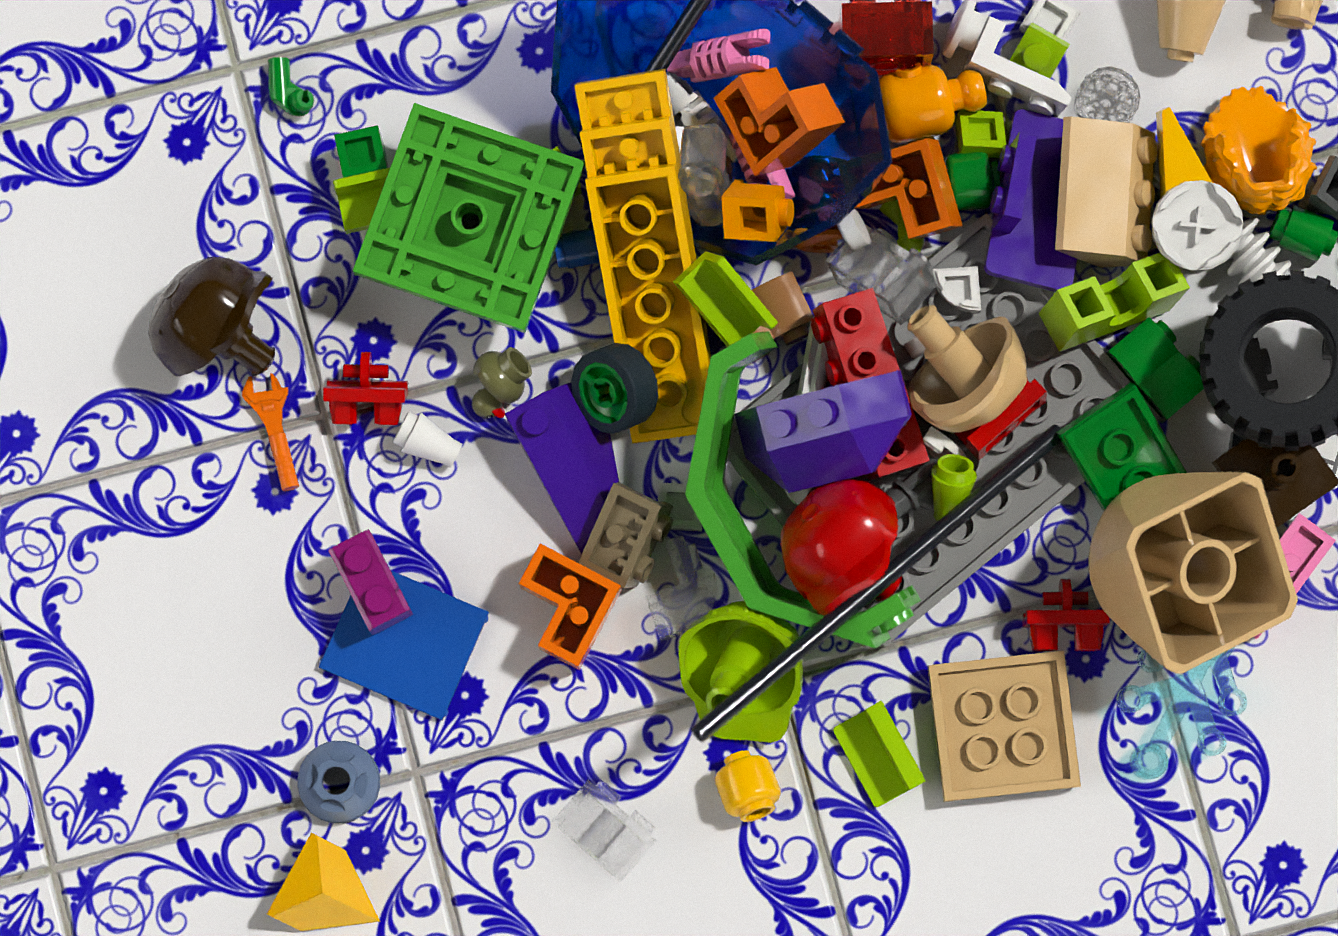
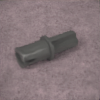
M935 458L922 464L902 482L896 479L892 483L893 488L886 494L895 502L898 519L910 509H918L920 507L918 501L932 490L931 470L938 462Z

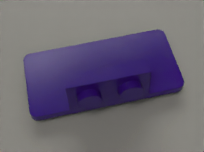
M1019 109L1013 115L1007 145L1003 146L998 160L997 170L1002 172L1000 186L995 187L990 202L989 211L994 213L984 263V270L990 276L1053 292L1073 284L1077 258L1055 250L1063 119L1025 109Z

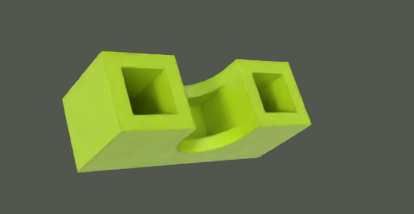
M1157 253L1132 262L1122 274L1105 284L1099 285L1094 276L1058 289L1041 309L1039 315L1060 352L1139 323L1148 317L1152 318L1166 313L1174 307L1190 287L1180 268L1172 264L1161 253Z

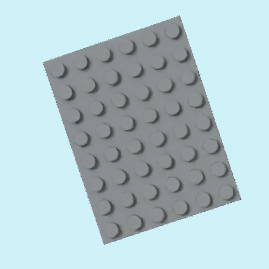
M987 213L878 301L908 396L910 381L926 363L927 359L924 354L915 359L914 357L911 358L903 345L916 337L912 331H908L907 325L911 316L918 309L929 305L937 307V311L950 327L957 326L962 331L995 317L1003 316L1007 318L1015 330L1025 354L1027 380L1031 382L1033 379H1036L1047 391L1046 402L979 461L952 432L936 428L913 409L922 438L925 437L932 426L952 440L965 453L966 458L972 461L977 479L971 493L1052 425L1056 424L1062 429L1131 383L1095 339L1060 352L1058 351L1039 315L1041 309L1053 296V291L990 276L985 272L984 263L993 221ZM978 266L981 312H964L947 303L935 287L932 270ZM803 363L747 409L797 396ZM828 377L825 388L832 387ZM1144 398L1155 419L1158 421L1161 417ZM734 419L727 461L783 527L797 505L789 499L781 486L745 458L736 419ZM1062 442L902 575V581L896 593L913 585L921 601L910 607L914 616L887 631L891 639L881 645L883 648L1085 482ZM920 466L870 482L866 474L844 480L865 481L887 493L893 488L892 483L896 479L902 482ZM819 486L813 487L809 493H811L814 489L818 488ZM933 489L918 501L920 505L918 509H910L898 519V533L891 545L890 561L938 522L933 517ZM873 599L860 611L868 610L882 601Z

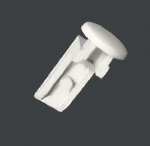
M964 0L955 13L946 33L942 48L943 55L950 59L957 46L971 51L963 71L969 69L979 71L983 82L988 84L987 89L990 92L1004 98L1014 96L1028 103L1027 107L1033 112L1048 116L1052 114L1059 116L1069 105L1071 100L1069 94L1058 82L995 54V48L1006 23L974 11L977 0Z

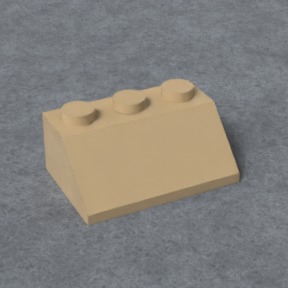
M1072 116L1063 118L1056 251L1100 268L1130 266L1132 262L1148 257V251L1152 245L1150 213L1151 206L1155 200V190L1152 184L1153 164L1158 154L1155 133L1134 123Z

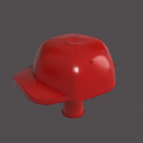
M840 480L814 489L788 517L781 529V549L784 567L795 588L803 598L809 600L812 607L819 614L826 615L831 613L849 597L873 585L884 575L889 567L891 545L898 533L895 502L884 491L868 482ZM902 576L879 594L875 600L883 601L894 595L901 584Z

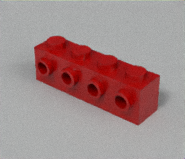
M873 288L824 302L812 310L814 317L811 318V328L816 341L819 344H825L829 359L825 361V370L832 386L900 370ZM907 390L906 394L912 416L900 430L893 445L876 471L866 474L869 482L930 461Z

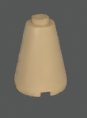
M1157 0L1159 48L1168 50L1167 59L1193 62L1194 55H1204L1226 0Z

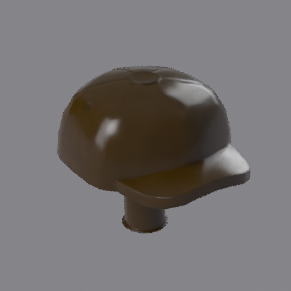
M207 257L185 267L170 281L154 304L148 329L154 353L174 376H182L196 371L210 363L217 355L221 356L224 360L235 359L249 370L252 376L264 373L274 361L275 348L270 347L252 333L253 325L249 321L258 299L273 278L265 271H254L230 258Z

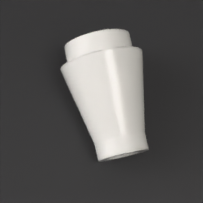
M410 411L405 416L392 442L401 447L400 452L442 463L450 468L463 445L453 439L423 413L420 412L418 416Z

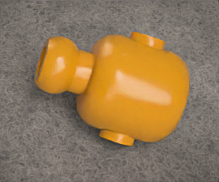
M916 63V67L905 70L897 69L895 72L883 75L877 80L874 87L876 109L883 133L888 140L898 144L907 142L910 144L926 138L934 139V136L946 133L951 129L955 121V111L964 109L969 112H976L983 109L987 104L986 90L981 73L971 69L961 72L957 78L947 80L944 71L938 66L931 64L921 66V63Z

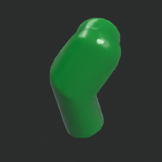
M285 57L268 59L269 96L271 101L289 115H306L314 106V96L308 89L304 91L291 82L290 59Z

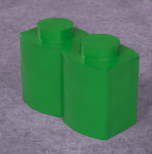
M1148 317L1106 354L1129 381L1137 386L1141 395L1161 417L1159 421L1164 423L1204 388L1199 361L1190 354L1184 357L1174 345L1177 338L1167 324L1161 320L1155 323Z

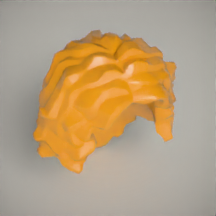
M1263 86L1252 87L1249 91L1245 87L1234 88L1229 96H1223L1216 109L1209 114V121H1206L1203 126L1204 138L1200 144L1204 148L1207 162L1203 166L1211 181L1221 185L1235 197L1240 209L1258 215L1266 214L1269 209L1272 211L1284 210L1291 202L1302 199L1305 195L1306 185L1313 171L1317 169L1316 164L1311 162L1313 146L1316 145L1315 138L1309 136L1311 123L1304 121L1296 113L1297 109L1291 108L1287 111L1286 103L1276 102L1271 94L1266 93Z

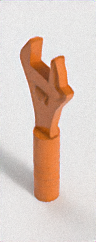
M270 373L272 390L254 393L252 376L248 377L242 391V396L257 412L266 427L282 491L294 490L299 487V482L286 433H284L283 407L289 394L288 387L282 388L278 379L273 373Z

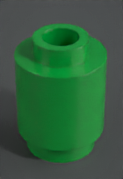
M1293 205L1292 208L1286 207L1284 210L1277 212L1269 231V238L1277 241V246L1317 262L1321 254L1327 257L1330 256L1338 238V231L1332 229L1334 220Z

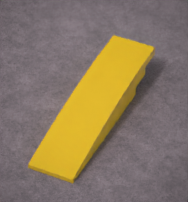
M666 69L578 82L574 86L582 125L580 137L588 176L585 179L614 343L628 344L640 351L651 364L658 385V400L655 411L647 421L630 428L632 444L696 435L711 353L706 321L673 283L696 260V253Z

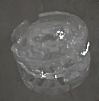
M1111 66L1097 68L1096 71L1085 77L1076 92L1074 101L1076 116L1130 123L1139 107L1141 98L1139 87L1133 77L1123 69Z

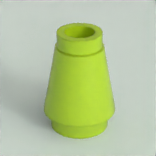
M957 454L944 455L938 459L937 464L931 470L933 517L936 521L944 517L969 496L972 491L977 474L974 471L972 461L964 456Z

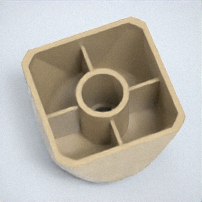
M1246 472L1176 473L1144 479L1128 487L1112 500L1101 515L1091 539L1088 558L1089 575L1095 596L1101 608L1150 656L1166 669L1178 674H1183L1291 618L1298 601L1262 480Z

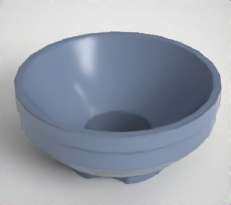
M331 741L314 748L306 756L300 766L297 787L304 806L311 814L330 823H347L364 816L372 808L380 791L381 778L375 760L365 749L348 741ZM334 767L345 769L350 777L348 789L339 795L328 793L323 785L325 773Z

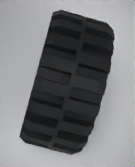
M1290 270V275H1277L1276 271L1264 273L1263 279L1255 282L1248 279L1238 285V291L1231 296L1226 294L1217 304L1218 309L1215 314L1209 316L1199 348V369L1203 388L1208 402L1213 406L1218 418L1223 424L1229 425L1234 430V434L1245 441L1248 438L1257 442L1259 447L1272 450V447L1285 448V451H1299V447L1312 445L1313 448L1326 443V439L1335 434L1338 436V289L1330 285L1331 280L1317 275L1316 279L1304 276V271ZM1297 320L1305 322L1316 328L1329 345L1332 355V367L1329 377L1324 386L1315 395L1304 401L1279 403L1269 400L1252 387L1246 376L1244 355L1250 339L1259 329L1275 321Z

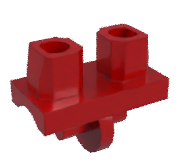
M361 352L360 364L343 365V377L360 378V380H327V385L323 388V401L329 402L333 424L357 423L358 402H374V424L398 425L403 403H405L408 396V381L372 380V378H389V365H372L371 352Z
M1060 579L1059 592H1042V604L1059 605V610H1027L1026 613L1022 614L1023 628H1029L1030 643L1034 652L1058 650V627H1074V651H1099L1102 644L1103 627L1110 623L1109 616L1104 610H1072V605H1088L1089 595L1088 591L1072 592L1070 579Z

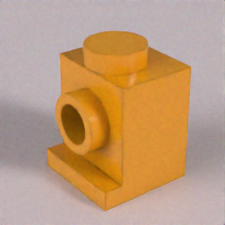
M735 179L721 196L724 239L777 242L787 226H791L793 222L794 203L792 199H785L784 186L747 184L743 180Z

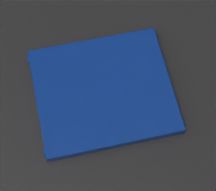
M391 570L413 615L372 635L350 595L326 652L320 659L319 668L443 721L444 717L448 714V707L484 624L489 620V612Z

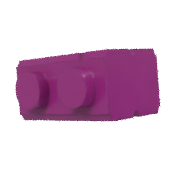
M369 529L328 550L372 635L413 615Z

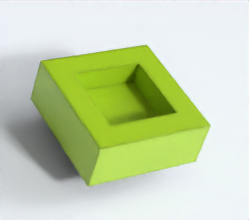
M1032 22L1010 61L1051 79L1070 44Z
M959 110L955 119L959 153L985 152L989 158H999L1003 146L1006 145L1003 112H969L967 110Z

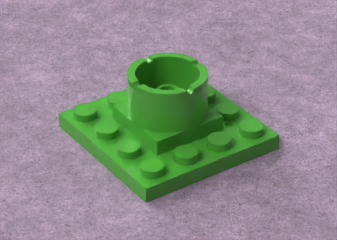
M414 103L354 265L353 274L526 333L584 171L585 161ZM469 220L479 222V226L474 229L464 228L465 223Z

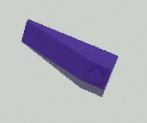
M570 382L537 395L506 412L505 416L582 555L613 483H619L611 434L600 432L588 424L573 398L572 383Z

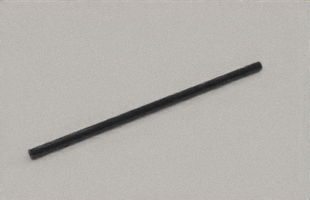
M1054 424L893 558L889 562L888 569L879 580L852 595L831 613L826 614L691 727L695 738L702 743L705 742L1057 446L1061 440L1056 432L1061 427Z

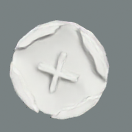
M1204 180L1182 182L1169 189L1156 204L1151 220L1153 240L1160 253L1176 266L1188 270L1212 269L1227 261L1238 248L1243 231V214L1235 197L1221 185Z

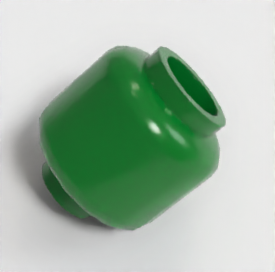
M985 152L948 155L944 161L958 211L989 208L996 186H1000V173L997 170L998 162H991L988 154Z

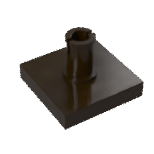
M1247 438L1246 441L1242 440L1211 462L1218 472H1246L1262 480L1276 529L1338 485V478L1316 447L1312 448V445L1299 447V451H1285V448L1272 447V450L1259 447L1257 442Z

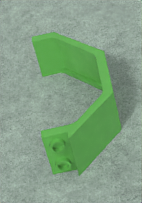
M769 331L751 333L711 356L685 496L748 608L811 628L825 615L819 614L812 607L809 600L803 598L799 592L788 589L777 581L724 485L741 374L748 364L777 348ZM913 585L872 608L859 611L832 635L876 649L891 639L887 631L914 616L910 607L920 602L921 599Z

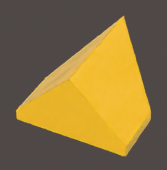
M312 832L267 912L269 916L300 931L380 922L346 850Z

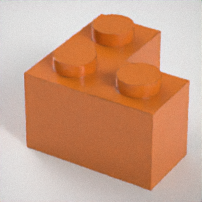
M777 67L739 75L714 97L719 110L755 176L792 167L845 123L824 83L789 91Z
M922 139L842 165L853 207L868 209L898 200L908 239H923L963 226L939 140Z
M540 543L518 584L522 590L557 607L538 644L539 649L580 670L622 591L621 585Z

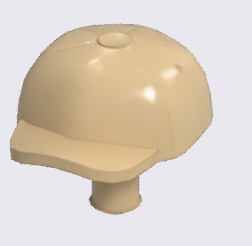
M929 305L918 309L909 319L907 329L912 331L926 348L924 356L927 359L926 363L910 381V401L912 408L936 428L958 433L984 425L997 418L1022 391L1027 382L1026 358L1019 338L1007 318L1003 316L995 317L962 331L957 326L950 327L937 311V307Z

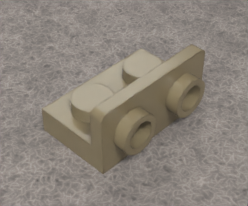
M613 483L578 563L614 581L624 589L637 587L639 582L644 583L655 563L651 556L657 542H663L672 527L673 518L669 517L673 505L665 501L657 502L621 483Z

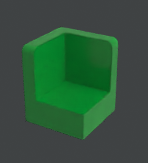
M378 125L334 135L343 178L389 168L383 138Z

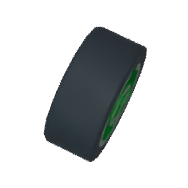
M621 343L610 344L583 355L574 367L571 379L573 398L588 424L600 432L616 434L647 421L655 411L658 400L656 376L651 364L640 351L632 346Z

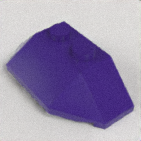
M901 370L820 389L756 406L734 414L745 458L788 493L875 472L893 445L900 430L912 416Z

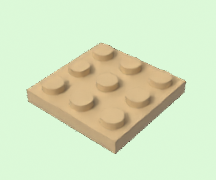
M1064 650L927 666L943 802L1081 787Z

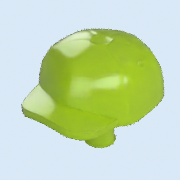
M737 601L710 610L686 629L680 637L678 646L681 682L687 696L694 701L700 720L799 638L797 630L785 619L748 608L745 601ZM802 660L716 731L713 736L720 739L768 743L781 740L788 729L793 706L798 703L803 685Z

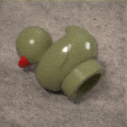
M512 347L507 348L504 352L489 351L482 354L476 360L473 374L478 375L480 382L485 388L478 390L473 396L472 407L474 412L481 418L490 419L495 416L504 418L505 408L503 403L510 404L520 399L524 393L525 380L532 375L531 366L520 351Z

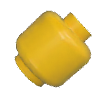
M747 750L739 751L724 759L725 766L715 776V785L725 811L733 817H740L743 822L755 821L771 814L775 810L774 804L779 800L781 789L770 761L764 756L750 755V752Z

